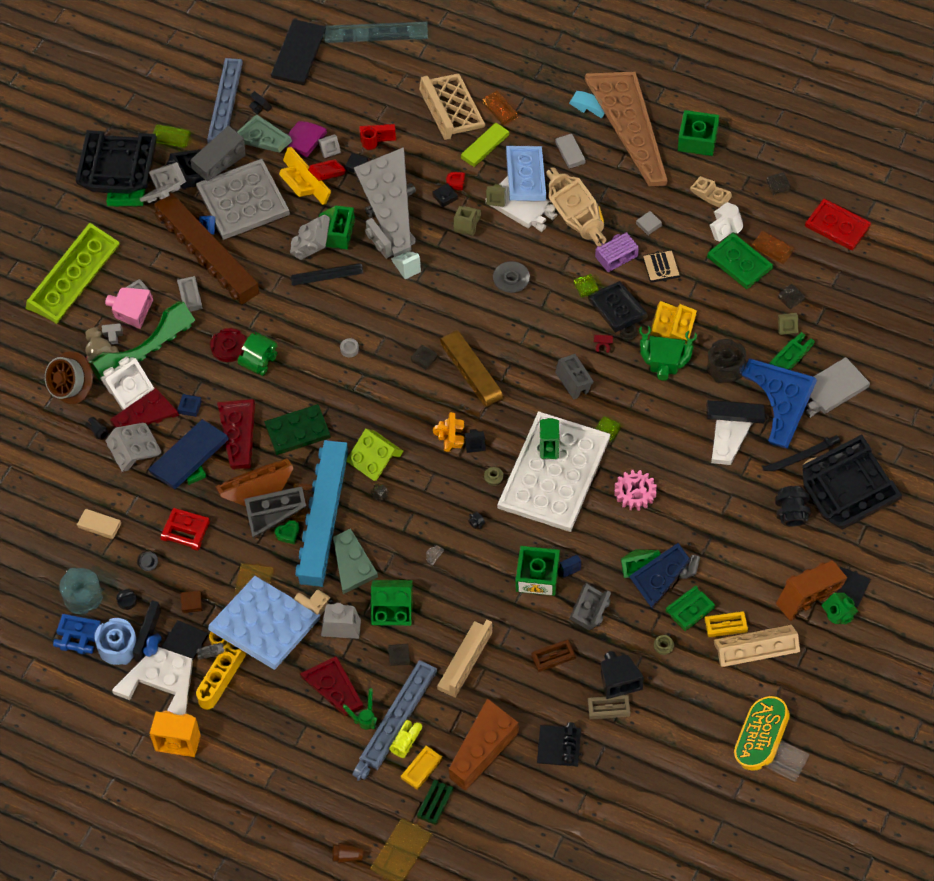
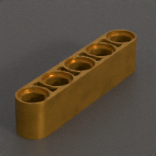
M458 330L440 338L443 349L485 407L503 399L499 386Z

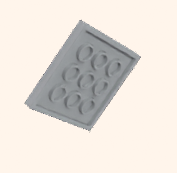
M263 159L217 175L209 181L204 180L196 183V187L210 215L215 216V225L223 240L290 215L289 209Z

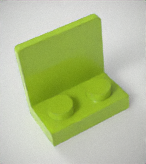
M365 429L346 461L373 481H377L392 456L400 457L403 450L375 430Z

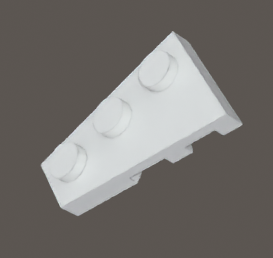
M717 420L711 463L731 465L753 423Z

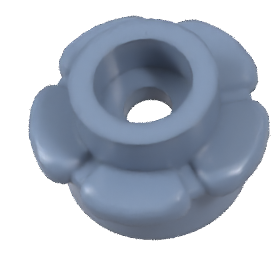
M360 761L353 772V776L357 778V781L361 780V778L364 780L367 778L370 772L368 763Z

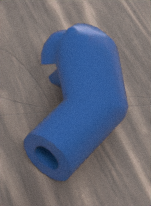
M154 634L147 638V646L143 648V653L147 657L157 653L158 643L161 642L159 634Z

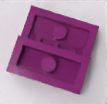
M298 121L287 134L291 137L292 142L283 150L287 151L288 147H292L297 153L308 157L319 144L318 140L324 138L327 134V129L313 123Z

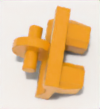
M450 412L448 419L444 422L439 421V425L433 427V434L438 436L439 440H444V451L449 452L451 448H461L463 446L464 437L455 435V432L461 433L463 431L464 420L455 418V413Z

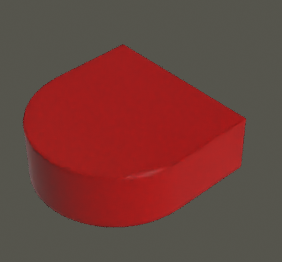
M449 173L446 177V184L448 183L453 190L463 191L465 173Z

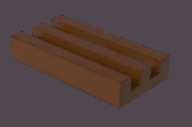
M568 639L531 652V657L538 672L576 659ZM567 647V649H564V650L559 651V652L551 653V654H549L548 656H545V657H542V658H539V659H538L539 656H542V655H545V654H547V653H550V652L559 650V649H561V648Z

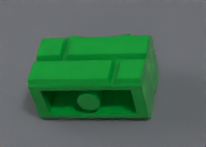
M546 418L540 420L541 459L559 458V420Z

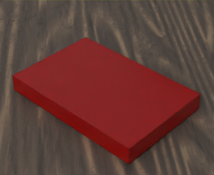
M826 199L821 201L805 222V227L853 251L871 226V222Z

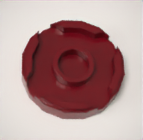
M225 328L212 336L210 349L213 356L219 361L234 362L238 360L239 355L243 356L244 350H242V347L247 339L241 331L234 328Z

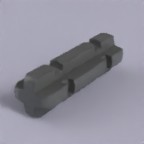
M218 643L199 648L196 652L198 654L197 657L204 659L222 654L225 650L223 648L224 645Z

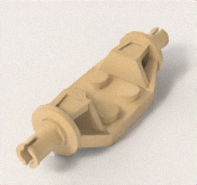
M550 168L553 174L550 170L546 172L547 177L551 180L548 186L549 199L568 226L579 232L584 239H593L597 246H602L599 239L605 244L606 238L601 233L604 223L600 219L598 204L580 178L570 177L568 174H559L556 168Z

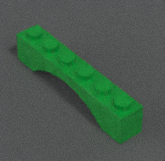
M178 301L163 311L156 329L142 344L124 352H102L89 361L91 369L98 380L103 382L101 377L104 376L103 372L110 367L115 369L119 366L118 362L125 357L136 358L138 362L142 361L147 357V353L160 349L163 342L166 340L167 342L176 338L178 332L189 329L195 319L186 304Z

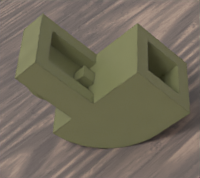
M459 206L454 216V232L473 236L481 216V210Z

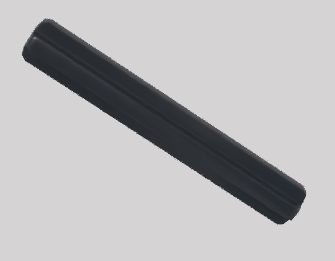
M361 263L293 274L291 275L292 285H299L362 274L363 267Z

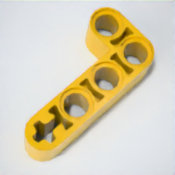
M213 632L209 634L211 645L222 643L225 650L224 653L217 656L196 691L200 707L206 710L216 705L246 656V652L241 649L234 650L233 648L236 646L224 639L217 642L216 640L221 637ZM224 663H231L228 666H223ZM215 679H221L219 682H212Z

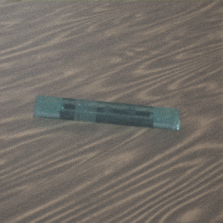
M427 22L326 26L324 39L325 43L428 39Z

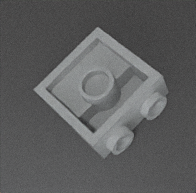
M324 214L302 225L298 232L299 235L292 238L290 254L302 260L325 248L330 218Z

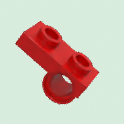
M395 124L360 126V138L363 148L373 150L377 147L378 142L396 141Z

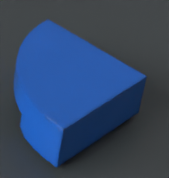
M199 216V222L211 234H214L215 216Z

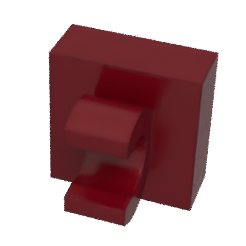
M594 334V343H598L596 345V352H599L601 345H605L607 348L606 353H609V344H613V336Z

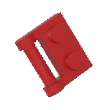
M173 508L162 531L161 540L176 542L198 551L210 524V519ZM173 529L194 535L195 537L193 540L173 534L171 531Z

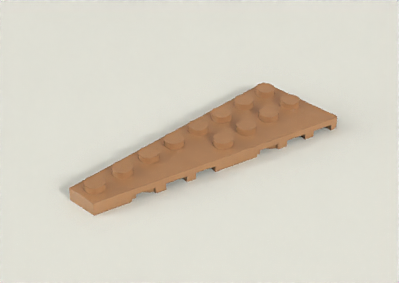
M636 72L586 74V83L648 186H666L667 177Z

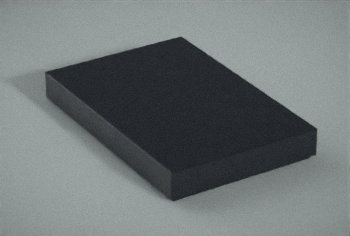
M621 281L588 295L590 303L615 333L648 318L647 312Z

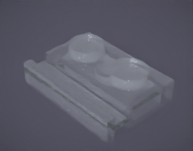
M781 740L774 759L770 764H765L764 766L796 782L810 754Z

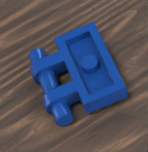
M62 614L57 634L63 637L62 640L54 639L53 646L63 651H68L69 649L77 651L79 654H92L94 646L87 645L88 641L95 642V632L99 625H101V621ZM71 637L80 639L79 643L70 642Z

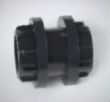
M800 486L781 488L775 497V504L781 507L776 512L777 519L781 520V523L788 527L804 525L808 521V517L811 516V509L805 506L810 501L809 494Z

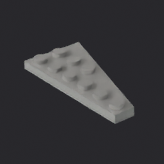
M403 147L354 167L379 225L391 242L394 257L411 251L405 153Z

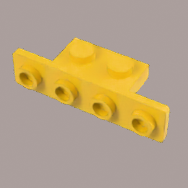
M288 147L283 159L288 168L281 169L279 175L299 197L313 194L322 205H325L331 190L322 180L318 181L308 171L309 166L292 147Z

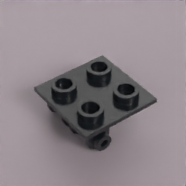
M568 722L565 727L540 725L537 764L578 767L581 728H577L573 722Z

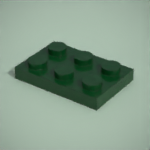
M318 404L264 421L276 456L331 438Z

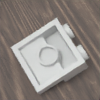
M132 357L121 359L118 362V367L106 369L103 372L104 376L101 377L109 393L113 394L122 410L154 389L136 358Z

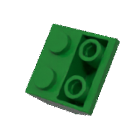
M336 205L319 214V217L325 214L330 218L325 247L348 250L355 223L354 208Z
M413 580L372 581L371 625L411 626Z

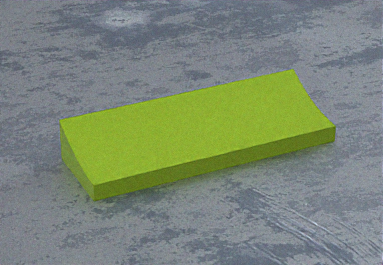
M89 223L27 300L26 309L58 324L118 248L120 242Z

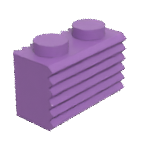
M626 232L622 235H615L611 241L605 244L601 243L602 246H597L595 252L596 259L607 272H610L635 257L637 258L638 245Z

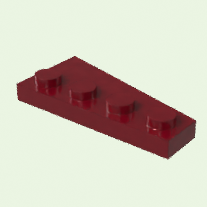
M254 399L217 402L223 433L229 438L226 442V449L230 467L232 470L251 468L255 415Z

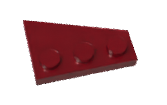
M155 388L111 418L110 422L115 428L139 423H146L148 425L155 422L157 424L163 422L162 419L171 416L174 418L179 416V414Z
M337 656L300 673L302 679L345 717L349 714L345 711L343 705H347L353 713L364 708Z

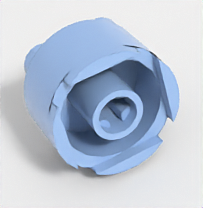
M112 618L105 624L99 625L95 632V643L101 659L113 665H126L130 663L134 657L133 650L137 641L131 624L121 618Z

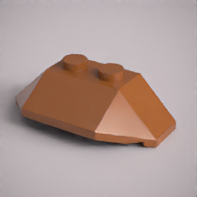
M288 458L234 477L215 487L222 498L246 506L244 500L246 498L282 491L294 468Z

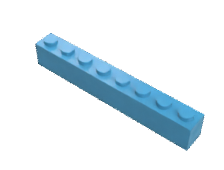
M324 440L323 447L319 449V459L321 460L320 464L316 465L315 474L317 475V480H314L312 485L314 496L310 497L309 500L311 511L310 514L306 515V525L308 526L307 531H303L302 542H304V547L299 550L301 562L300 565L296 566L295 573L301 585L323 587L347 463L346 459L348 458L346 442Z

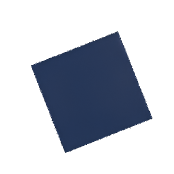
M182 394L178 414L197 417L202 402L201 397Z
M578 555L560 562V573L563 578L581 570V560Z

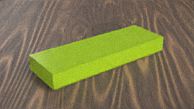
M498 123L493 124L461 154V159L475 167L509 136V131Z

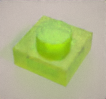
M591 274L574 279V285L581 298L598 291V286Z
M603 416L595 429L609 433V441L611 442L620 429V423Z

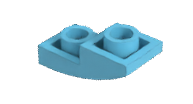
M576 91L569 104L583 113L588 109L600 118L605 114L595 96L590 93Z

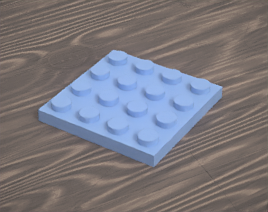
M254 576L209 624L208 630L275 670L319 621L320 614H315L292 597Z

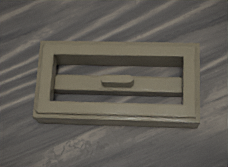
M621 695L611 699H606V697L588 698L589 719L629 717V696ZM625 702V704L593 706V704Z

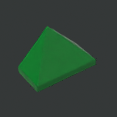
M635 549L622 557L621 565L624 578H628L634 572L660 555V551Z

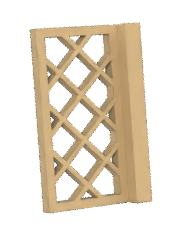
M460 74L429 79L428 76L421 77L419 90L444 140L451 139L452 134L484 128L485 123ZM457 80L458 86L449 84L450 81ZM439 84L443 87L440 90L435 88L433 85ZM445 88L453 90V94L445 92ZM456 93L463 94L465 96L464 99L455 96ZM440 96L449 98L448 102L440 100ZM453 100L461 104L459 107H457L450 103ZM463 105L470 107L471 111L462 109ZM447 108L456 111L455 114L447 113ZM461 113L466 115L467 118L464 120L457 117V115ZM469 118H473L477 120L478 123H471L468 120ZM456 121L461 123L462 126L454 128L452 123Z

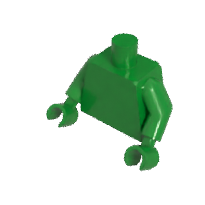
M642 326L640 327L639 333L642 336V339H640V354L645 363L650 365V371L657 372L659 380H668L669 374H677L678 370L691 360L694 348L692 344L697 339L696 332L695 337L689 339L690 331H687L685 337L688 341L685 343V340L654 336H650V339H648V335L651 332L650 327L648 326L647 334H643L641 331Z

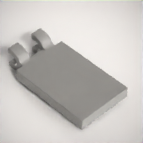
M845 357L814 376L817 382L810 396L812 402L807 404L809 409L806 410V413L810 418L819 411L826 414L867 389L870 382Z

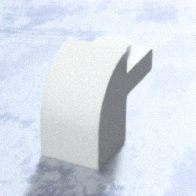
M727 202L714 211L717 220L710 224V228L716 241L720 242L732 232L738 234L742 230L743 221L736 205Z

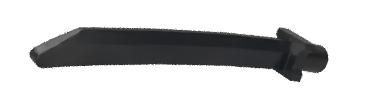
M837 435L830 439L825 437L823 442L807 450L764 466L763 471L782 469L827 448L830 451L833 449V445L840 442V439Z

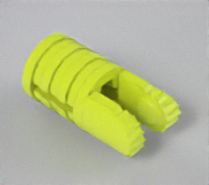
M406 720L389 750L394 755L405 758L419 735L422 724L414 723L412 727V722Z

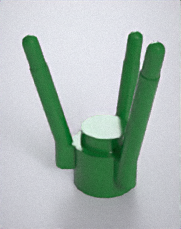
M370 688L367 710L361 711L356 716L347 705H343V708L354 720V723L359 724L362 729H375L377 718L374 717L372 712L373 689Z

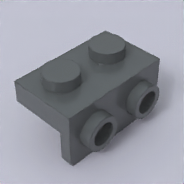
M586 583L581 589L569 619L587 630L598 627L604 618L602 616L603 611L610 604L609 597L611 592L607 590L602 593Z

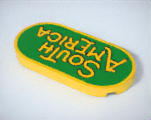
M768 696L759 699L751 706L734 749L735 758L744 769L751 771L759 770L765 764H770L774 759L790 716L787 705L782 699Z

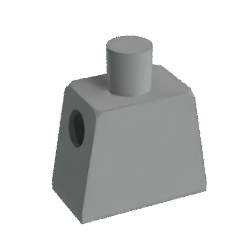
M341 603L327 604L323 616L321 636L359 639L361 619L355 607L342 605Z

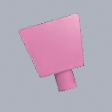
M121 288L117 297L108 295L105 304L112 307V312L116 319L141 329L153 298L150 290Z

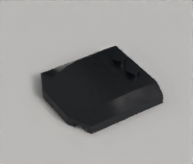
M87 130L76 175V183L92 192L129 194L147 188L157 135L139 133L138 137L105 136L104 131Z
M862 434L802 465L805 491L809 494L823 519L840 529H844L902 499V494L894 482L889 480Z

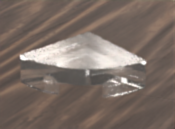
M438 545L434 548H429L426 552L427 562L434 565L444 549Z

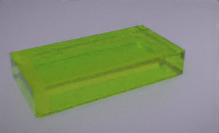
M156 124L153 134L157 135V143L184 148L191 135L190 130Z

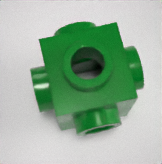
M834 592L821 605L827 613L828 619L834 624L846 625L854 619L853 616L858 612L854 606V601L845 593Z

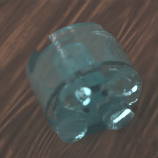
M70 568L60 581L59 590L63 602L71 612L86 614L89 610L96 609L100 605L103 597L102 589L97 575L86 568Z

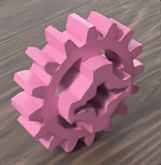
M631 470L630 475L624 472V477L619 476L618 482L615 483L614 495L617 496V502H622V507L628 505L629 510L636 507L640 511V506L646 509L648 503L652 504L653 498H656L657 486L654 484V479H648V473L642 475L641 470L638 471V474Z

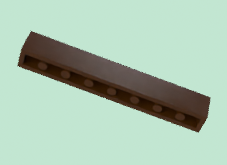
M172 193L154 204L156 218L165 223L167 230L173 232L181 244L184 243L188 252L197 257L199 264L205 266L213 278L216 277L220 286L229 291L233 300H238L243 305L259 294L258 283Z

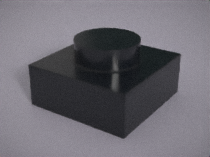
M448 183L433 191V197L442 207L458 199V195Z

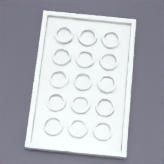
M538 411L497 504L498 509L571 532L610 440V434ZM553 418L559 420L558 459L540 458V420Z

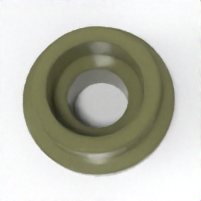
M490 467L485 471L484 479L489 485L496 486L502 482L503 472L497 467Z
M661 635L654 641V649L661 655L671 653L674 648L673 640L667 635ZM666 644L667 647L663 648L660 645Z

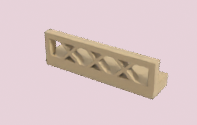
M486 619L484 625L474 621L437 686L438 690L456 698L492 634L491 621Z
M792 625L714 640L721 667L800 652L798 633Z

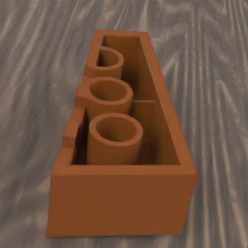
M487 699L449 767V778L466 791L519 733V723Z

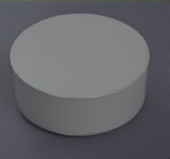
M351 338L343 340L340 344L341 354L348 358L356 356L359 352L358 342Z

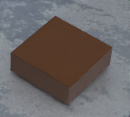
M201 591L181 593L182 613L202 611Z

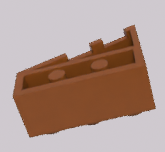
M833 560L827 563H820L814 569H807L798 576L793 575L788 578L776 605L792 621L800 610L804 609L806 612L811 608L809 606L816 600L822 602L830 597L831 594L841 589L847 576Z

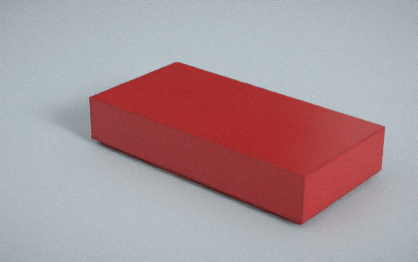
M336 159L312 164L308 168V171L318 181L342 176L346 172L345 168Z

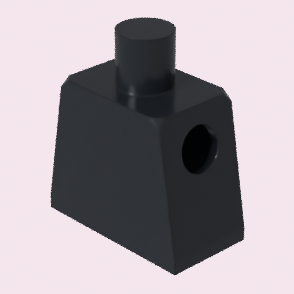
M609 651L604 655L605 660L601 662V679L606 699L643 690V675L628 655L617 657L614 651Z

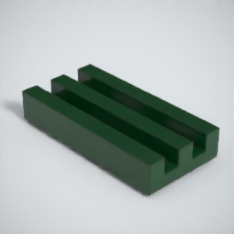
M434 779L417 814V818L437 825L453 792V787H448L444 783L440 784ZM436 788H438V791H437V793H436V796H435V798H434V800H433V802H432V804H431V806H430V808H429V810H428V812H427V814H426V816H425L424 813H425V811H426V809H427V807H428V805H429V803H430V800H431V798H432V796H433V794H434ZM446 791V794L434 818H430L442 795V792Z

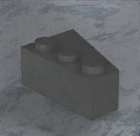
M228 125L191 159L192 169L206 181H209L246 156L244 138Z
M302 487L244 499L253 539L306 508Z

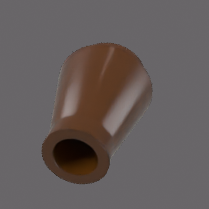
M343 843L333 844L332 861L337 862V864L357 860L362 861L363 848Z

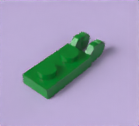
M800 332L769 364L791 370L810 350L815 341L809 339L802 346L800 343L804 340L805 334Z

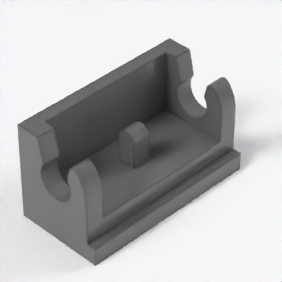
M576 354L559 359L555 373L573 400L579 397L581 391L586 395L594 381Z

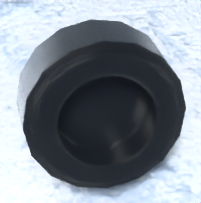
M144 551L139 554L137 565L141 569L151 571L156 568L158 564L156 554L151 551Z
M129 589L120 591L116 597L118 606L123 610L132 609L137 602L134 591Z

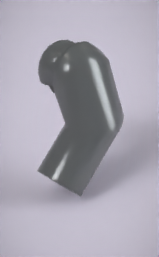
M691 555L689 565L682 570L678 577L687 579L697 573L700 557Z

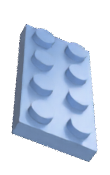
M506 146L509 200L546 201L542 146Z

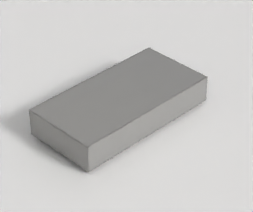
M572 134L555 139V143L569 169L585 164V158Z
M195 276L177 280L182 302L186 304L189 311L203 309Z

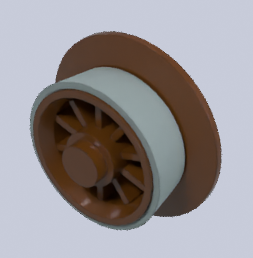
M75 351L65 352L48 364L45 371V384L52 396L59 398L67 404H77L82 402L90 393L93 373L90 363L82 354Z

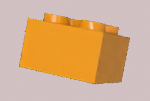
M156 711L150 730L155 751L195 757L201 736L196 717L189 714L176 715L170 711Z

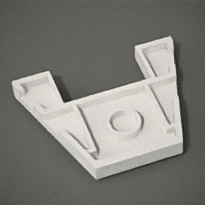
M158 647L155 655L145 656L113 688V694L130 700L140 682L174 694L175 696L167 711L176 715L187 714L186 708L193 661L189 657Z

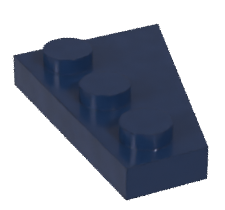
M677 543L629 576L651 609L654 608L686 567L690 558L680 544Z

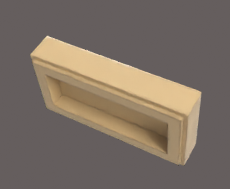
M85 509L77 526L80 529L114 539L121 525V520Z

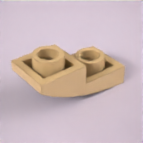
M701 176L690 188L694 194L719 208L732 197L730 191L716 187L715 181Z

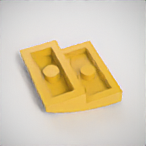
M660 301L656 309L650 335L681 339L687 342L685 334L687 331H690L688 338H690L697 310L682 304L675 307Z

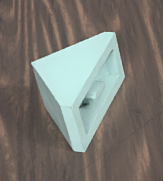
M409 251L391 258L404 279L421 272L420 256L418 253Z

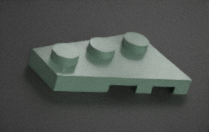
M255 115L237 131L244 138L245 145L279 153L292 142L290 136L258 115Z
M351 529L333 537L343 594L378 578V573Z

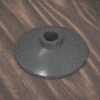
M514 261L500 264L493 273V281L496 287L507 293L523 290L530 280L528 269L523 264Z

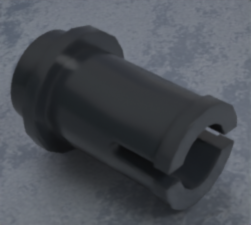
M95 417L88 419L91 425L86 422V426L94 433L95 438L105 439L108 436L107 427L102 426Z

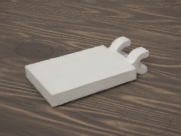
M508 176L499 184L506 188L505 206H491L528 229L532 225L541 232L546 228L544 224L546 218L542 217V214L551 220L557 217V213H555L556 208L550 204L548 199L546 201L509 200Z

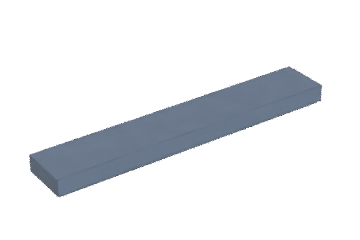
M225 58L207 138L208 143L230 125L243 65L242 59Z
M420 660L418 661L359 758V761L367 762L369 767L376 770L379 769L401 727L409 719L437 673V668Z

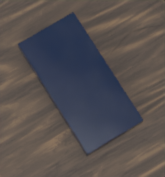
M202 419L148 470L153 476L175 490L225 444L229 438L225 433Z

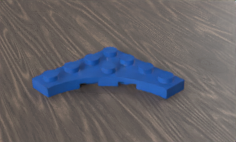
M749 359L742 376L753 381L766 392L774 411L772 430L768 442L787 449L817 379L809 375Z

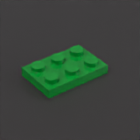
M734 233L730 234L707 253L708 259L745 289H749L773 269L771 262Z

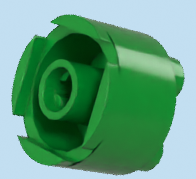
M255 331V334L252 333L242 347L244 353L243 356L239 355L238 365L257 375L264 376L268 370L267 364L269 361L273 362L278 352L275 351L277 343Z

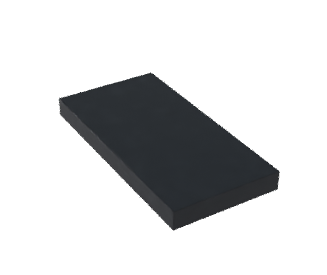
M293 19L272 70L271 78L305 85L324 37L326 26Z

